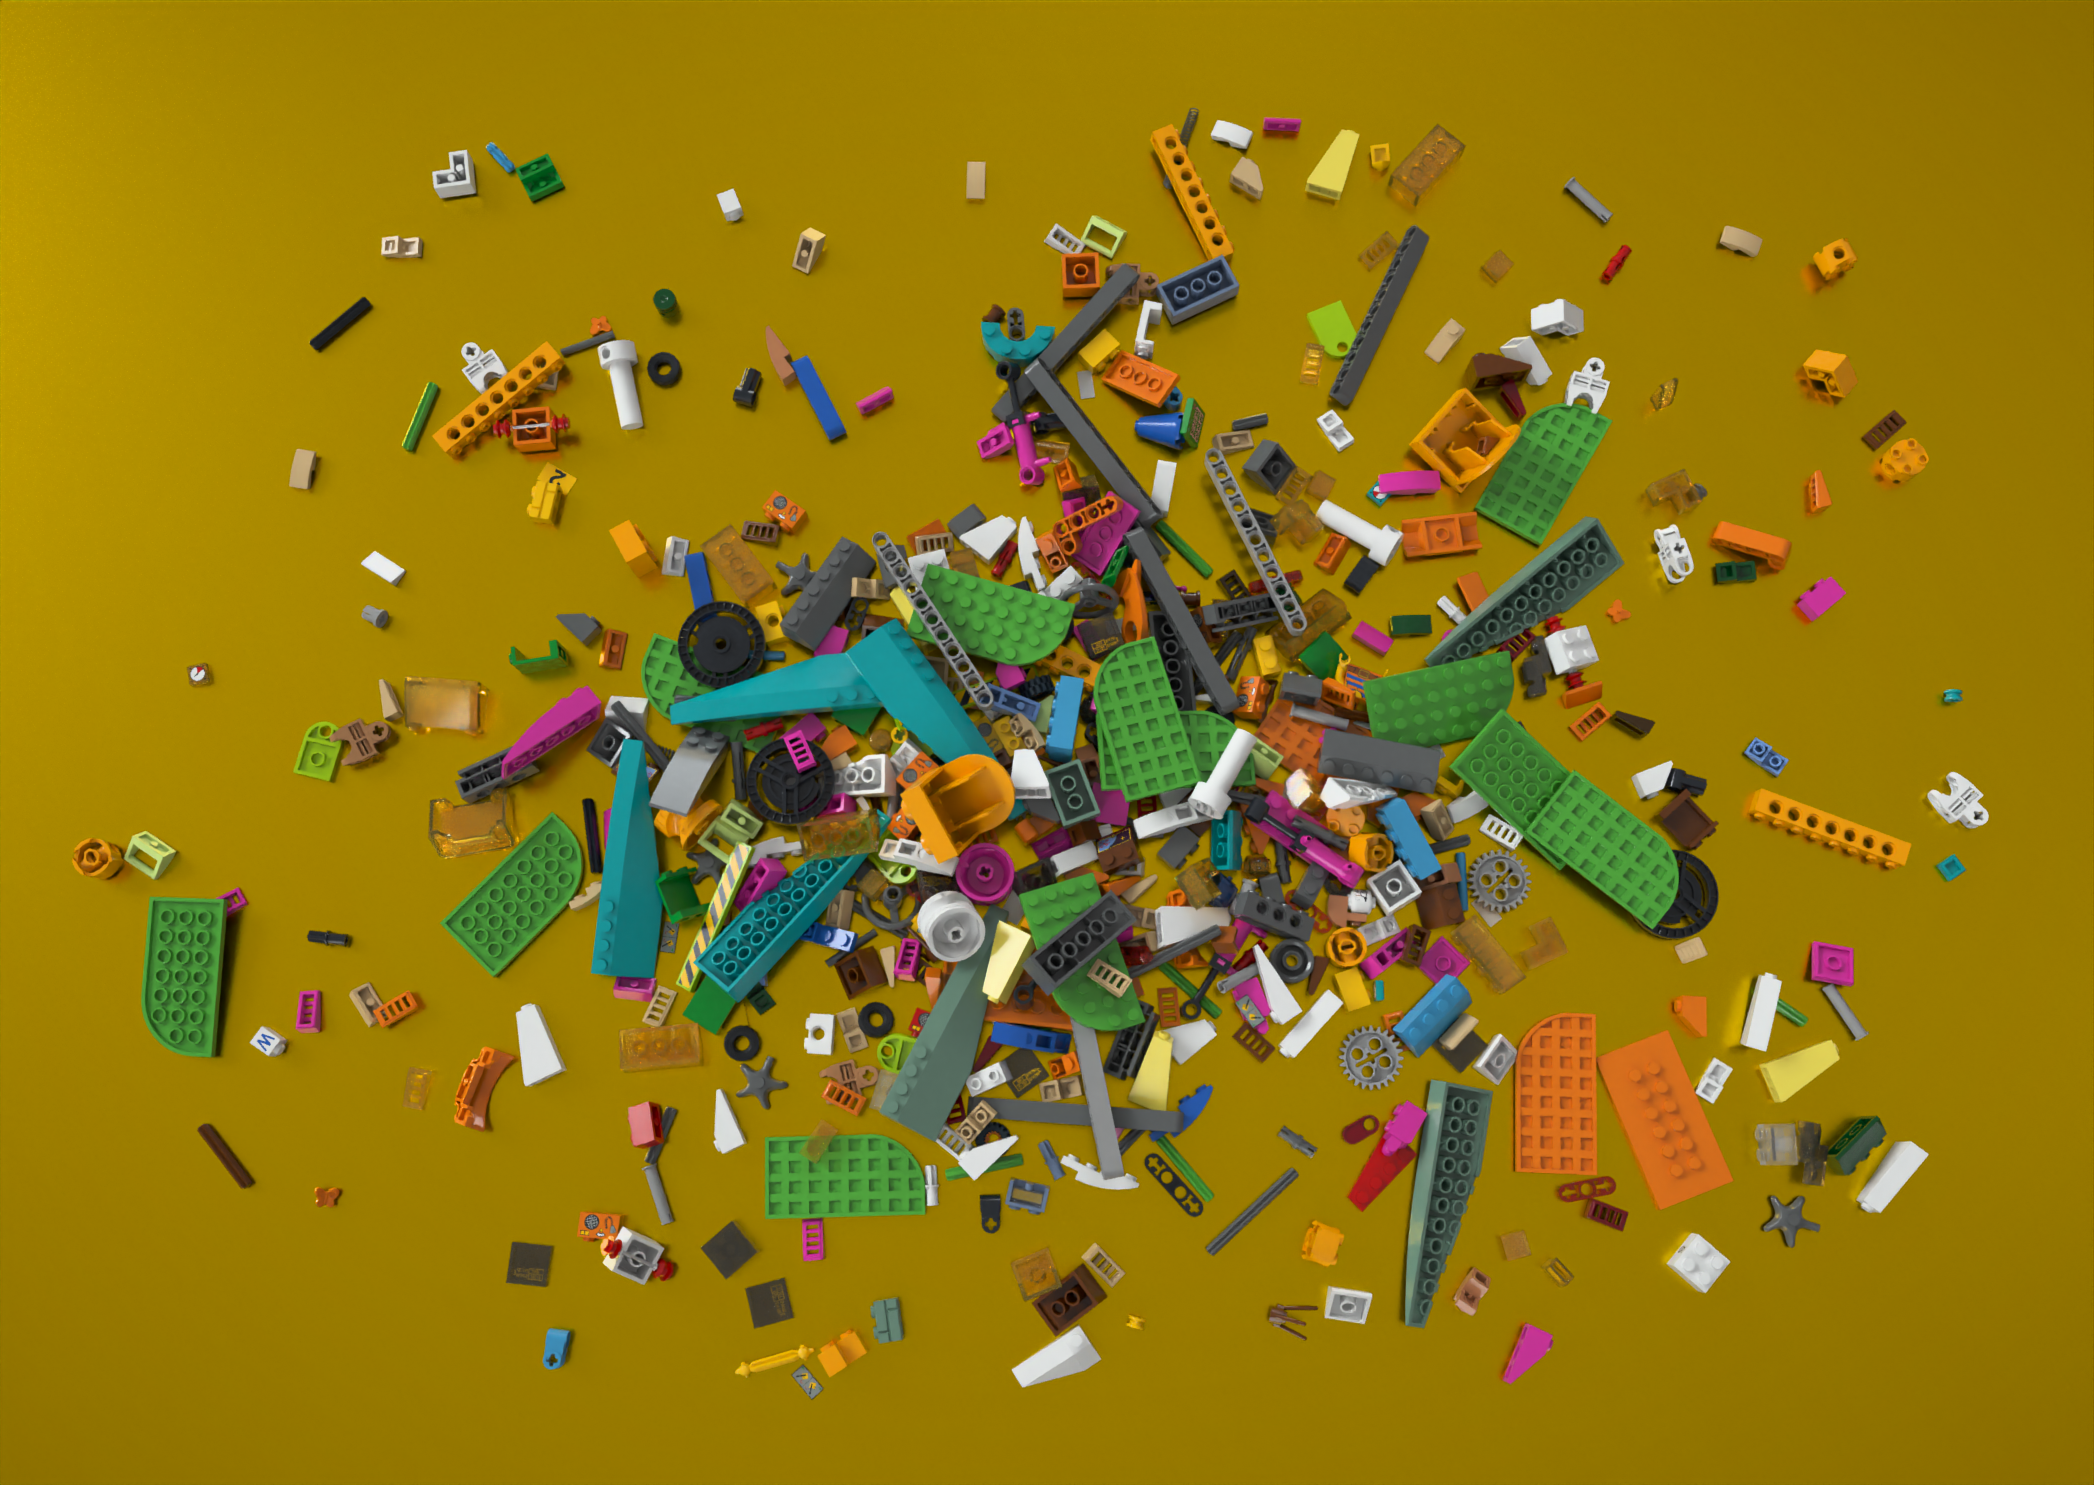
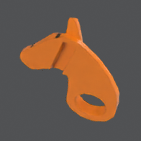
M1135 559L1132 568H1127L1119 573L1112 587L1119 597L1124 598L1123 601L1125 602L1121 627L1124 644L1149 638L1148 614L1141 587V561ZM1134 624H1135L1136 629H1137V639H1136V640H1135L1134 635H1133V626H1134Z

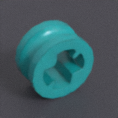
M1950 689L1944 691L1946 695L1944 698L1945 702L1963 701V698L1960 696L1962 690Z

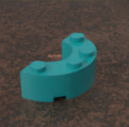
M981 322L984 346L998 362L1008 361L1016 363L1020 367H1027L1055 339V327L1036 326L1035 332L1030 338L1016 342L1009 340L1003 335L1000 330V323Z

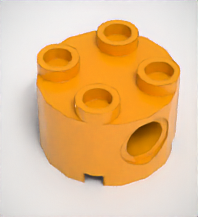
M1848 238L1832 242L1822 248L1823 252L1821 254L1818 251L1813 256L1815 264L1827 281L1835 278L1837 273L1842 270L1844 272L1851 270L1855 267L1854 263L1858 261V256Z
M1904 439L1895 443L1883 454L1881 468L1889 479L1906 482L1914 478L1925 468L1929 457L1924 447L1915 439Z
M1364 804L1347 809L1336 808V810L1329 808L1326 814L1329 830L1334 831L1335 834L1350 837L1357 835L1368 818L1367 805Z
M1358 833L1349 840V861L1359 865L1364 871L1378 873L1387 869L1385 867L1391 864L1393 860V844L1386 838L1385 834Z
M88 838L80 842L74 850V858L72 857V863L80 874L99 880L112 876L123 864L121 853L113 843L94 838Z
M1350 927L1334 931L1325 944L1327 958H1330L1333 966L1339 968H1351L1362 961L1367 951V943L1364 936Z
M1315 1220L1311 1223L1314 1227H1309L1302 1247L1306 1254H1302V1258L1307 1261L1317 1262L1324 1267H1329L1330 1264L1334 1266L1338 1260V1246L1342 1245L1344 1234L1340 1233L1337 1227H1329Z

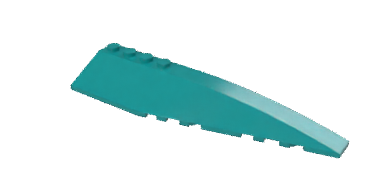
M897 618L882 625L845 652L888 713L894 719L897 718L901 721L903 727L908 731L911 730L917 735L919 741L923 744L926 743L932 748V752L942 761L949 763L964 755L980 754L998 762L967 713ZM1015 799L1013 810L1008 817L1011 821L1027 811L1021 799Z
M839 653L820 655L671 705L670 715L671 725L884 706L846 654Z
M623 739L604 859L591 973L641 978L655 977L663 901L655 883L661 876L659 875V859L656 851L654 819L651 806H649L651 796L649 795V779L646 771L644 741Z
M876 810L861 821L855 830L846 832L843 835L844 838L836 844L833 842L827 846L828 849L821 855L819 853L798 867L788 879L783 878L770 892L767 890L758 901L749 903L693 963L739 1003L836 897L892 821L891 818L880 810Z

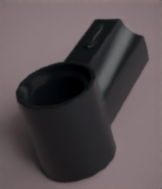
M746 368L740 386H737L734 391V402L750 407L754 405L756 389L762 376L761 372L754 368Z
M1040 412L1041 417L1033 420L1032 425L1034 435H1045L1052 430L1067 428L1056 413L1047 414V412Z
M1671 768L1665 788L1676 792L1687 789L1692 794L1702 796L1706 790L1707 779L1686 774V771Z

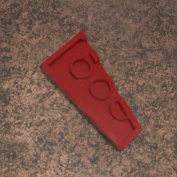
M1384 1131L1347 1196L1361 1212L1418 1155L1407 1145L1406 1148H1398L1391 1156H1384L1381 1149L1386 1142V1139L1383 1138L1386 1131Z

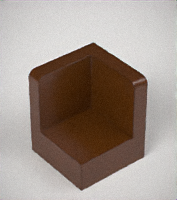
M1096 820L1079 822L1067 829L1073 847L1102 837Z

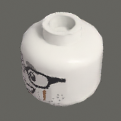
M1353 889L1350 894H1347L1348 910L1351 913L1369 915L1372 908L1376 907V898L1372 897L1369 890Z

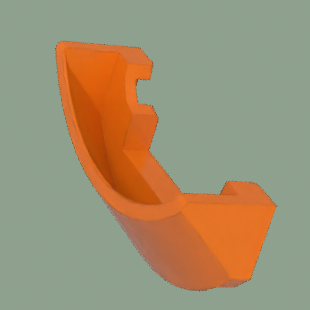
M1183 887L1170 891L1166 897L1168 901L1166 906L1194 907L1199 889ZM1197 947L1172 959L1175 962V966L1179 969L1208 966V962L1201 956Z
M485 1046L481 1050L478 1059L473 1058L463 1074L457 1090L455 1106L458 1107V1110L454 1116L456 1123L484 1132L486 1109L492 1089L500 1074L513 1060L514 1056Z

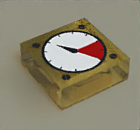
M207 663L187 667L189 684L191 686L211 682Z

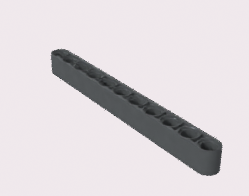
M1412 225L1406 231L1330 389V395L1344 406L1353 400L1429 241V236L1417 225Z
M1124 263L1039 356L1053 373L1138 281L1140 275L1129 265ZM1025 372L1015 382L1021 409L1038 391ZM1009 390L991 410L1005 424H1007L1006 416L1014 413Z
M1036 358L1024 370L1026 376L1119 496L1141 511L1137 518L1139 522L1146 528L1152 526L1162 517L1160 509L1048 365L1041 358Z
M1138 527L1123 534L1122 537L1125 545L1130 547L1129 553L1133 560L1138 559L1141 561V574L1217 712L1224 716L1240 707V704L1233 689L1142 527Z
M968 1096L967 1117L982 1100H985L998 1112L993 1119L1092 1126L1088 1105ZM1111 1107L1115 1128L1183 1133L1184 1112Z

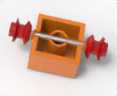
M549 406L512 410L513 424L507 419L504 420V423L496 420V424H493L494 435H497L499 439L504 434L509 438L513 432V445L519 453L556 449V433H559L560 429L567 433L568 429H570L569 417L563 414L562 418H558Z

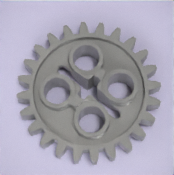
M1501 849L1497 850L1496 855L1493 850L1489 851V856L1483 853V860L1479 857L1475 860L1478 865L1471 864L1474 871L1468 872L1472 878L1467 879V882L1472 883L1468 890H1474L1471 897H1478L1476 904L1482 901L1483 909L1490 906V912L1496 908L1498 913H1501L1502 908H1504L1505 912H1509L1510 907L1513 910L1516 909V903L1522 905L1523 901L1521 898H1528L1524 892L1531 891L1526 885L1532 883L1531 880L1526 879L1531 873H1525L1524 871L1528 866L1520 865L1523 859L1516 861V854L1509 857L1508 850L1502 855ZM1496 863L1502 864L1503 872H1498L1495 869ZM1509 869L1512 870L1501 881V884L1497 885L1490 893H1487V890L1497 882L1498 878L1502 877ZM1482 876L1489 878V885H1484L1481 882ZM1510 877H1514L1517 880V886L1510 885ZM1496 890H1500L1503 893L1504 897L1502 900L1495 896Z
M1370 1025L1368 1031H1366L1364 1026H1362V1032L1354 1029L1355 1036L1348 1034L1350 1041L1343 1040L1346 1048L1341 1047L1340 1050L1345 1053L1339 1056L1340 1059H1344L1340 1066H1346L1347 1068L1343 1074H1350L1348 1080L1350 1081L1354 1078L1356 1079L1355 1086L1361 1082L1362 1089L1367 1084L1370 1090L1373 1089L1374 1085L1381 1089V1083L1388 1086V1079L1394 1082L1395 1079L1392 1075H1400L1396 1068H1403V1065L1398 1063V1061L1404 1059V1057L1398 1056V1053L1402 1052L1403 1049L1396 1048L1400 1042L1392 1041L1395 1035L1393 1034L1388 1037V1030L1381 1033L1380 1026L1374 1031L1372 1025ZM1374 1038L1378 1039L1381 1043L1380 1048L1376 1050L1372 1049L1369 1045L1370 1040ZM1355 1048L1363 1051L1361 1059H1355L1352 1056V1051ZM1384 1048L1387 1049L1386 1052L1375 1057L1374 1063L1370 1060L1356 1067L1358 1062L1368 1057L1367 1053L1370 1052L1373 1055ZM1382 1056L1390 1058L1391 1064L1388 1067L1380 1065L1379 1059ZM1364 1066L1372 1067L1373 1075L1369 1077L1363 1075L1362 1068Z

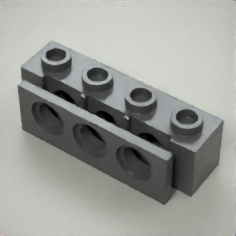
M1269 593L1202 606L1205 624H1216V628L1212 629V633L1278 620V616H1273V612L1278 610ZM1260 612H1261V614H1262V613L1264 614V615H1262V616L1257 617V615H1259L1258 613H1260ZM1242 616L1248 617V619L1241 620ZM1227 619L1232 620V622L1224 623Z
M511 746L457 771L458 775L462 778L455 781L461 798L470 804L539 772L536 761H532L503 780L501 777L502 761L513 747Z
M1253 890L1239 893L1233 913L1234 918L1285 939H1297L1302 942L1309 941L1315 922L1314 918L1308 916L1309 913L1292 910V906L1275 903V899L1270 897L1263 898L1259 896L1258 892Z
M1138 1000L1145 1022L1117 1032L1103 1067V1072L1124 1081L1127 1075L1136 1079L1160 1015L1153 1012L1154 1006Z

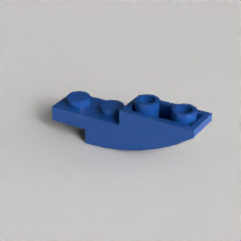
M813 922L799 937V940L853 953L859 934Z
M994 1021L990 1041L1031 1050L1068 1054L1072 1035L1064 1032Z
M1204 1084L1195 1090L1197 1094L1190 1098L1187 1095L1179 1100L1180 1105L1177 1108L1180 1112H1184L1183 1131L1193 1123L1204 1109L1212 1093V1085L1207 1087ZM1151 1131V1134L1148 1136L1154 1142L1168 1132ZM1170 1132L1173 1138L1180 1134L1178 1132Z

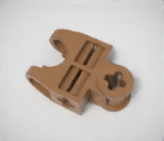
M1124 263L1108 266L1105 270V275L1112 277ZM1126 263L1133 267V270L1140 277L1131 288L1132 295H1130L1129 290L1117 304L1139 305V296L1153 297L1156 295L1159 278L1152 272H1140V264Z
M360 718L341 727L329 739L331 743L339 740H348L350 742L351 752L346 755L347 758L341 760L343 766L364 762L380 754L376 745L388 740L392 731L390 726L384 722L376 721L366 726L364 720ZM378 727L384 729L382 735L376 734Z
M855 1059L834 1064L819 1072L820 1078H835L838 1083L864 1096L863 1088L876 1085L881 1077L880 1071L874 1066L868 1065L857 1068ZM868 1071L870 1073H874V1076L871 1077V1081L869 1079H865V1075H868ZM841 1090L837 1098V1101H840L841 1097L843 1096V1090ZM849 1094L844 1103H848L852 1095Z

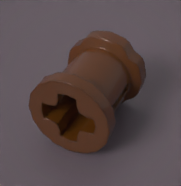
M993 304L989 313L982 317V321L997 323L1006 313L1001 307Z
M1200 590L1196 592L1180 591V596L1186 606L1196 605V607H1200Z

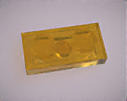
M821 1119L799 1153L817 1164L839 1129Z

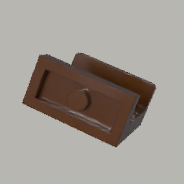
M1687 789L1681 791L1654 816L1659 824L1685 851L1690 849L1696 850L1703 843L1701 840L1705 836L1710 837L1717 831L1715 827L1719 824L1717 821L1713 822L1689 797L1692 794Z

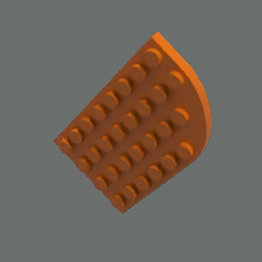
M1277 699L1254 736L1284 756L1280 765L1320 791L1323 790L1328 777L1355 780L1318 773L1317 763L1322 745L1319 743V738L1323 737L1322 731L1325 728L1330 729L1331 727L1295 716L1289 717L1293 701ZM1321 699L1316 706L1294 702L1295 705L1334 716L1335 708ZM1349 720L1346 731L1336 728V731L1372 737L1371 731L1354 724L1353 720ZM1390 786L1393 790L1399 793V788ZM1392 798L1365 804L1368 807L1367 821L1379 828L1381 824L1376 818L1375 814H1377L1375 808Z
M1560 1013L1550 1016L1533 1026L1522 1039L1515 1058V1172L1597 1175L1596 1014Z

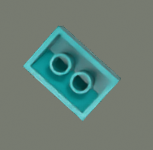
M1226 810L1222 819L1213 818L1211 820V870H1241V846L1243 843L1241 827L1243 819L1239 811Z

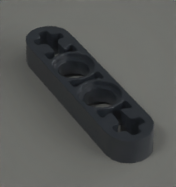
M1152 1153L1147 1155L1144 1160L1146 1169L1188 1215L1192 1217L1201 1215L1203 1204L1158 1154ZM1150 1157L1153 1159L1158 1158L1157 1164L1159 1167H1162V1164L1166 1167L1158 1175L1154 1173L1157 1171L1154 1166L1151 1168L1148 1166L1150 1163L1148 1159ZM1166 1171L1170 1172L1173 1176L1170 1183H1164L1161 1180V1175ZM1180 1186L1186 1190L1185 1197L1181 1199L1175 1195L1176 1188ZM1190 1194L1193 1196L1190 1201L1193 1204H1199V1211L1197 1213L1189 1211L1191 1207L1187 1202L1185 1206L1182 1204L1183 1201L1188 1199Z

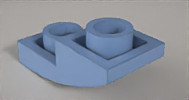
M1755 737L1745 751V754L1763 769L1778 777L1789 760L1773 751V747Z

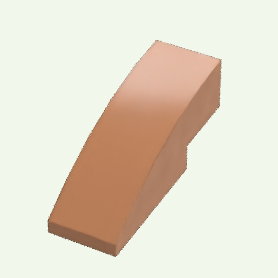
M768 325L766 327L768 351L780 380L784 386H787L797 379L795 371L789 365L792 358L789 351Z

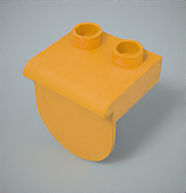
M1465 387L1456 391L1409 445L1434 471H1439L1440 477L1452 489L1462 493L1474 479L1490 469L1512 447L1521 433V427L1517 424L1504 427ZM1484 436L1499 438V441L1487 455L1480 456L1476 453L1479 438Z
M980 754L964 755L938 768L935 767L900 794L903 799L901 801L903 813L909 820L916 822L922 833L920 837L922 847L929 855H934L938 864L958 856L979 834L1003 823L1011 814L1015 804V788L1009 773L994 759Z

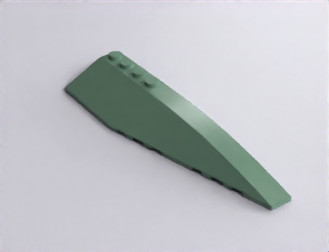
M1585 516L1499 587L1424 659L1428 666L1432 667L1468 659L1478 652L1489 649L1488 647L1494 644L1497 645L1522 633L1525 628L1534 627L1545 619L1569 610L1621 567L1624 561L1599 519Z
M994 904L990 905L982 919L985 925V937L981 947L972 956L957 963L879 1111L881 1115L934 1142L938 1138L973 1068L984 1015L988 1005L987 998L989 995L982 991L999 920L1007 924L1009 911Z
M1431 1079L1426 1109L1427 1116L1424 1122L1410 1218L1406 1270V1326L1424 1328L1433 1305L1431 1301L1433 1294L1438 1291L1440 1286L1437 1283L1441 1273L1445 1272L1447 1266L1445 1261L1447 1256L1451 1255L1462 1225L1460 1222L1461 1217L1464 1213L1466 1214L1468 1208L1466 1203L1469 1195H1472L1475 1186H1473L1475 1178L1479 1177L1481 1172L1493 1091Z

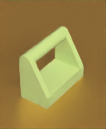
M1093 215L1080 241L1086 244V246L1113 259L1128 232L1097 215ZM1095 226L1117 237L1112 250L1088 238Z
M718 815L697 843L728 864L731 855L728 856L707 841V839L715 833L735 847L737 840L748 844L750 837L721 820V816Z
M144 831L132 836L124 860L152 879L157 880L174 858L176 851L149 832ZM139 848L157 860L154 870L134 857Z

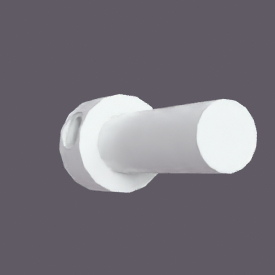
M616 340L602 344L597 349L602 369L610 371L621 429L632 430L643 426V420L632 366L638 362L635 344L630 340Z
M1328 500L1321 504L1315 516V519L1370 549L1368 557L1383 566L1389 564L1404 537V533L1389 525H1386L1381 530Z
M1243 729L1235 731L1206 783L1198 782L1193 793L1188 798V802L1195 809L1211 818H1223L1226 809L1232 802L1227 793L1257 742L1256 737Z

